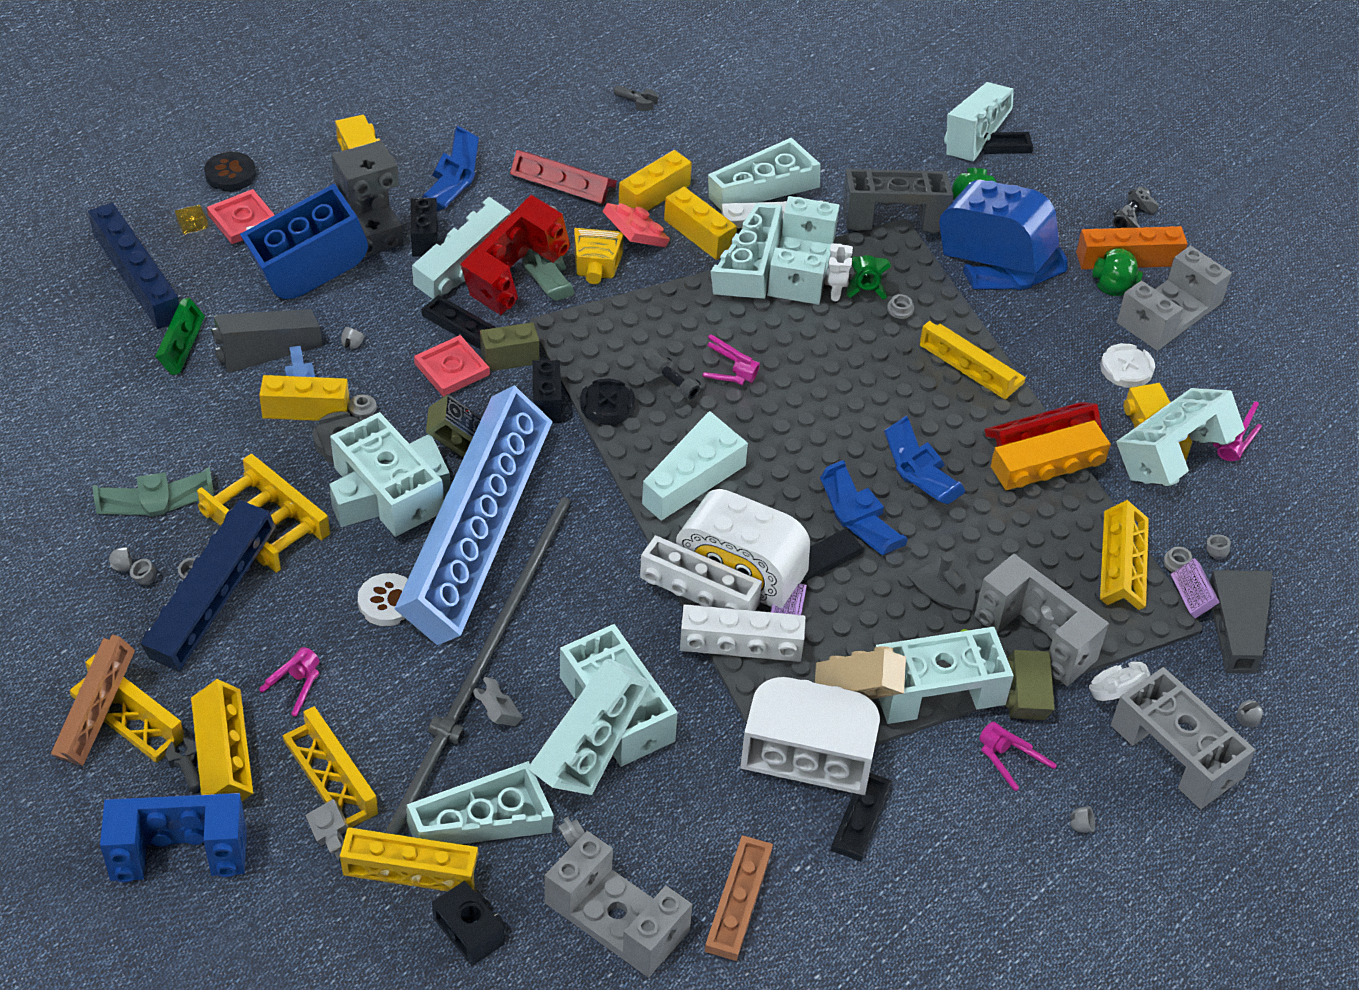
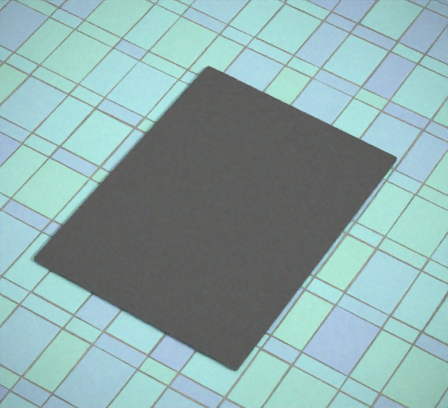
M906 219L874 226L872 230L844 234L834 239V244L853 247L850 258L853 256L870 255L875 258H887L890 261L891 267L881 274V284L887 293V298L884 300L875 292V289L864 290L862 288L849 298L846 294L847 287H842L840 299L833 301L831 299L832 286L825 285V283L819 305L767 296L768 288L765 299L714 295L710 270L530 319V322H534L539 344L548 360H560L561 384L648 545L655 535L676 544L678 533L705 496L712 490L722 489L793 517L807 531L811 546L846 528L836 519L834 509L820 479L826 467L842 460L846 463V468L857 492L869 488L884 506L883 514L878 516V518L900 535L908 538L907 545L881 555L847 529L863 547L862 554L804 583L807 586L801 615L805 616L801 662L707 653L746 725L756 690L761 684L770 679L788 677L798 680H809L815 683L816 663L827 661L830 656L846 657L851 656L854 651H874L876 645L956 633L963 629L988 628V626L983 625L974 616L983 579L1013 554H1016L1109 623L1098 660L1083 674L1191 638L1202 632L1203 626L1197 618L1195 619L1189 613L1182 597L1149 551L1147 558L1146 607L1138 610L1125 598L1110 605H1106L1100 600L1104 511L1115 505L1088 468L1077 470L1071 474L1067 473L1052 477L1046 481L1042 480L1031 483L1021 488L1004 489L990 467L994 448L997 447L996 439L986 437L984 429L1043 413L1046 410L1026 382L1005 400L919 345L922 327L928 321H931L935 325L942 324L1018 372L913 226ZM852 265L849 270V283L854 275ZM903 294L911 298L914 312L910 317L899 319L889 314L887 306L895 295ZM709 335L715 336L737 351L760 363L759 371L752 383L745 381L742 386L735 382L715 380L702 376L704 372L736 376V373L732 372L735 361L708 347L707 344L709 342L717 345L708 339ZM654 353L664 358L668 357L673 362V370L684 379L692 377L700 381L701 389L697 397L688 401L681 408L675 409L670 403V397L676 390V385L669 380L644 384V374L649 371V368L646 366L648 358ZM605 378L624 382L625 387L629 390L631 388L635 396V408L632 415L627 420L612 425L598 424L587 419L580 408V395L586 385L588 387L592 385V381ZM710 411L748 443L746 466L661 521L642 504L643 481ZM907 415L919 447L928 442L945 464L939 470L955 481H959L963 485L965 493L953 502L945 504L937 501L915 484L905 482L896 471V464L884 433L885 429ZM945 552H954L966 565L975 583L976 597L973 610H959L937 603L916 588L907 578V575L941 559L942 554ZM677 596L683 608L684 605L701 606L699 603L683 596ZM760 602L755 611L771 612L772 607ZM1020 614L997 633L1006 658L1014 650L1049 652L1052 639L1034 624L1029 623ZM945 660L936 662L940 667H951V664ZM1052 677V685L1061 682ZM969 690L922 697L917 719L887 724L879 698L871 699L880 715L875 746L981 709L976 710Z

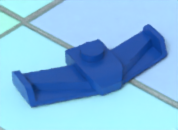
M458 125L454 130L451 156L443 153L432 174L433 177L439 180L422 196V198H436L437 211L445 209L464 188L469 187L475 176L474 171L479 137Z
M1057 247L1036 274L999 266L971 267L970 264H965L963 269L973 289L1017 290L1031 288L1038 283L1068 271L1067 257L1061 247Z
M907 415L884 430L896 464V471L905 482L915 484L937 501L945 504L953 502L965 493V489L959 481H955L939 470L945 464L932 446L927 442L919 447Z
M844 460L825 468L820 479L834 509L835 517L843 527L849 529L881 555L907 545L908 538L906 536L900 535L878 518V516L883 514L884 506L871 490L866 488L857 492Z

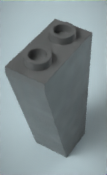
M311 309L214 316L215 328L211 329L215 344H218V347L214 349L219 364L224 363L228 373L291 355L289 347L301 346V351L303 352L322 346L320 325Z
M1213 570L1209 582L1220 603L1212 607L1211 610L1225 673L1255 674L1263 656L1272 572L1258 570Z

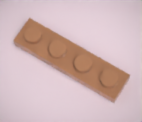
M741 836L705 944V952L737 961L769 863L773 844Z

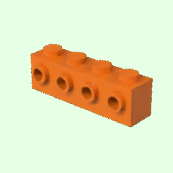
M1182 226L1082 229L1076 254L1081 270L1093 269L1098 257L1104 259L1105 253L1115 248L1131 252L1137 260L1138 268L1172 267L1174 257L1185 250L1188 243Z

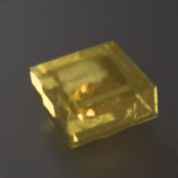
M200 204L175 210L176 220L183 234L208 228V222Z

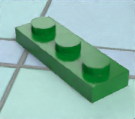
M190 297L180 301L155 355L171 375L181 372L205 318V315Z

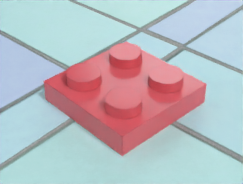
M253 189L207 207L208 216L231 244L243 240L240 234L246 231V227L256 226L274 216V213Z
M607 203L602 211L630 242L666 247L670 241V238L663 232L664 228L654 222L649 217V212L641 207L631 208L622 203H619V205Z
M461 335L414 356V364L443 397L490 375V367Z

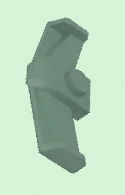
M529 249L522 259L526 273L533 276L544 292L555 301L573 296L574 290L571 283L560 272L566 269L563 257L560 256L552 263L532 249Z
M210 467L205 468L203 472L169 484L166 472L138 476V488H98V485H92L96 513L104 515H146L149 517L165 515L172 510L198 502L197 490L201 487L214 496Z

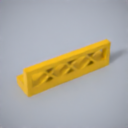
M928 321L923 325L919 344L921 347L1006 400L1025 383L1026 377L942 324L935 325Z
M1128 500L1104 511L1100 600L1106 605H1110L1125 598L1135 608L1141 610L1146 607L1149 518Z
M95 654L85 662L87 671H89ZM123 677L112 703H120L123 706L122 713H107L104 722L154 762L158 763L166 756V750L171 742L176 747L185 738L182 723L177 717ZM84 679L69 690L74 699H76ZM141 720L144 722V729L129 730L126 727L127 721ZM148 737H163L167 740L157 750L148 745Z
M313 706L303 711L305 724L282 735L283 741L324 803L334 799L339 803L341 810L344 803L357 805L361 811L345 818L349 828L377 815L378 806L375 793L318 710ZM309 734L313 740L310 749L298 747L294 741ZM313 758L327 760L328 766L326 771L312 769L311 763ZM328 780L342 782L344 787L341 794L326 790Z
M347 828L340 853L344 876L441 891H449L462 883V881H466L473 890L475 887L474 870L478 857V847Z

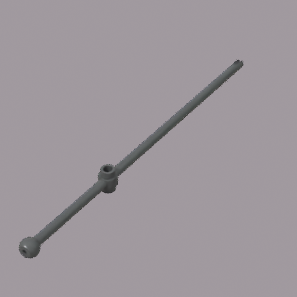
M562 497L559 500L447 715L443 718L434 715L431 720L428 733L435 735V738L385 833L399 834L407 819V804L417 800L445 744L449 741L458 744L464 727L456 723L569 507V498Z

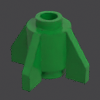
M870 255L853 256L852 267L854 275L846 289L847 296L851 298L862 288L864 290L875 289V292L883 300L887 298V293L881 284V274L891 267L890 261L887 258H875Z

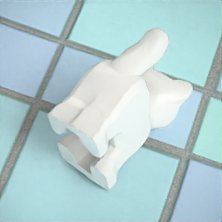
M831 243V257L824 283L825 285L832 286L831 299L833 301H838L841 296L842 287H848L852 246Z

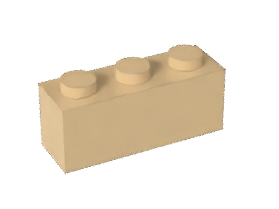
M886 646L875 647L874 651L871 652L854 651L851 656L846 657L830 656L829 660L816 663L815 683L831 687L838 686L846 690L855 691L865 695L870 700L904 694L906 657L894 653L893 648Z

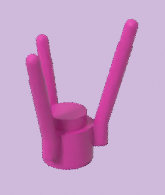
M709 335L708 339L717 345L709 342L707 344L708 347L735 361L732 372L736 373V376L704 372L702 376L704 378L735 382L742 386L745 381L752 383L757 376L760 363L752 360L751 357L742 354L715 336Z
M1258 402L1253 403L1243 421L1245 430L1237 435L1233 442L1225 445L1213 443V446L1218 448V456L1226 461L1240 460L1244 450L1261 429V424H1257L1243 441L1242 437L1259 405Z
M300 648L286 664L265 680V684L259 688V691L261 693L265 692L288 672L298 680L307 678L291 713L293 717H296L313 681L319 675L318 670L315 669L320 662L318 656L309 648Z
M995 721L989 723L980 734L979 740L984 744L981 751L991 759L1014 791H1017L1019 787L995 752L1002 754L1013 745L1050 768L1055 769L1057 767L1056 763L1033 750V746L1030 743L1008 732Z

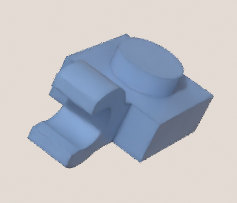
M301 346L289 347L292 366H285L286 376L315 377L312 363L304 364Z

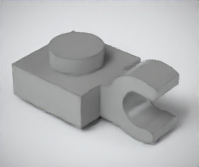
M484 677L483 680L487 686L486 691L475 688L473 692L475 697L481 700L487 709V716L496 724L516 726L523 717L508 695L502 694L499 684L495 679Z
M332 799L305 816L316 841L321 846L326 844L330 853H335L336 858L339 860L344 843L341 834L347 832L349 826L339 803Z

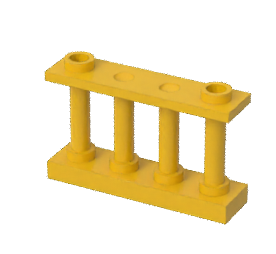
M251 453L243 459V477L214 497L202 487L197 490L198 508L206 518H212L221 526L229 511L223 505L249 486H255L262 491L247 503L259 508L269 501L279 505L281 508L271 514L275 526L287 517H293L300 523L272 544L266 542L256 557L263 566L267 565L277 573L281 570L278 553L306 533H313L322 541L330 535L329 519L326 513Z

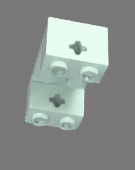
M788 196L779 248L775 247L771 261L767 296L819 305L831 256L830 246L831 243H834L839 204Z
M1190 388L1117 440L1116 443L1130 481L1171 486L1176 484L1179 478L1189 471L1179 442L1185 440L1188 434L1191 440L1199 441L1200 443L1216 442L1225 445L1233 442L1235 437L1245 429L1232 391Z
M380 412L330 436L334 468L342 477L356 471L377 495L380 520L395 537L438 515L444 502L442 479ZM382 460L392 461L389 464L379 463Z
M613 624L560 648V678L574 699H576L606 659L626 665L650 682L613 753L614 758L622 767L675 742L677 711L616 625Z
M994 627L876 645V647L886 646L893 648L894 653L906 657L904 694L879 698L887 724L917 719L922 697L969 690L976 710L1006 705L1014 675ZM945 660L951 664V667L943 668L937 665L936 662Z

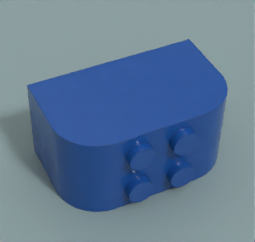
M985 180L972 181L941 214L939 220L943 254L946 256L1036 274L1059 246L1056 211L1050 200L1036 190L1017 185H1007Z
M335 183L240 234L250 256L274 294L284 299L302 296L350 270L364 258L368 249V242L358 217Z

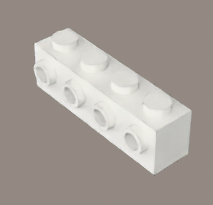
M654 536L641 555L640 578L650 584L665 588L677 596H683L699 603L701 606L755 611L760 603L762 581L659 536Z
M684 605L680 651L801 662L805 616Z

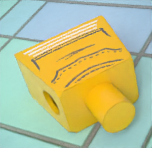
M575 228L574 254L576 274L585 276L586 281L590 284L600 283L601 278H613L623 254L624 234L619 231Z

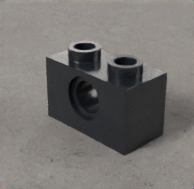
M410 198L412 257L423 256L435 244H438L436 198Z
M532 360L533 403L553 421L552 423H561L560 360Z
M463 881L432 901L433 920L471 966L505 945L504 930L506 925L497 912L492 913L488 909L481 892L478 889L473 890L466 881ZM470 919L477 920L475 923H466L465 921Z

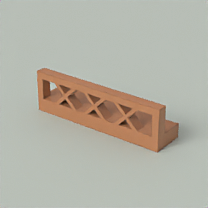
M112 635L110 640L103 638L53 747L51 755L81 766L84 765L135 652V649L121 637Z

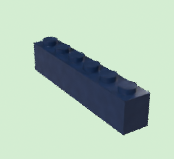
M111 202L89 210L88 214L94 237L155 327L160 329L170 325L178 308L179 298L114 203Z
M238 500L233 509L227 512L223 524L217 532L212 534L209 544L201 556L195 559L192 569L186 578L179 582L173 597L168 604L162 607L159 617L153 626L145 632L140 644L149 659L180 672L275 530L276 526L269 511Z

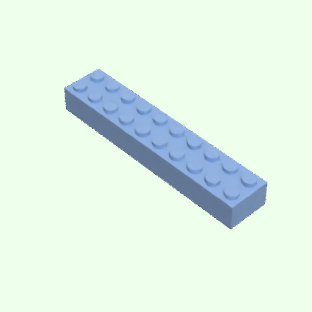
M512 386L491 397L394 608L436 645L461 636L553 422L516 386Z

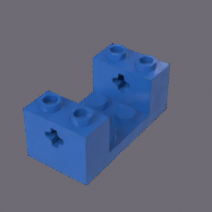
M240 793L104 800L100 847L110 881L126 883L144 879L147 845L167 846L180 843L198 845L204 842L211 876L231 877L245 874L247 827Z

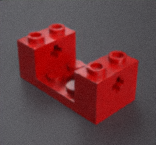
M530 195L460 264L470 296L500 316L507 309L513 307L518 299L510 268L519 259H522L529 249H532L552 263L568 251L570 242L563 214L535 196Z

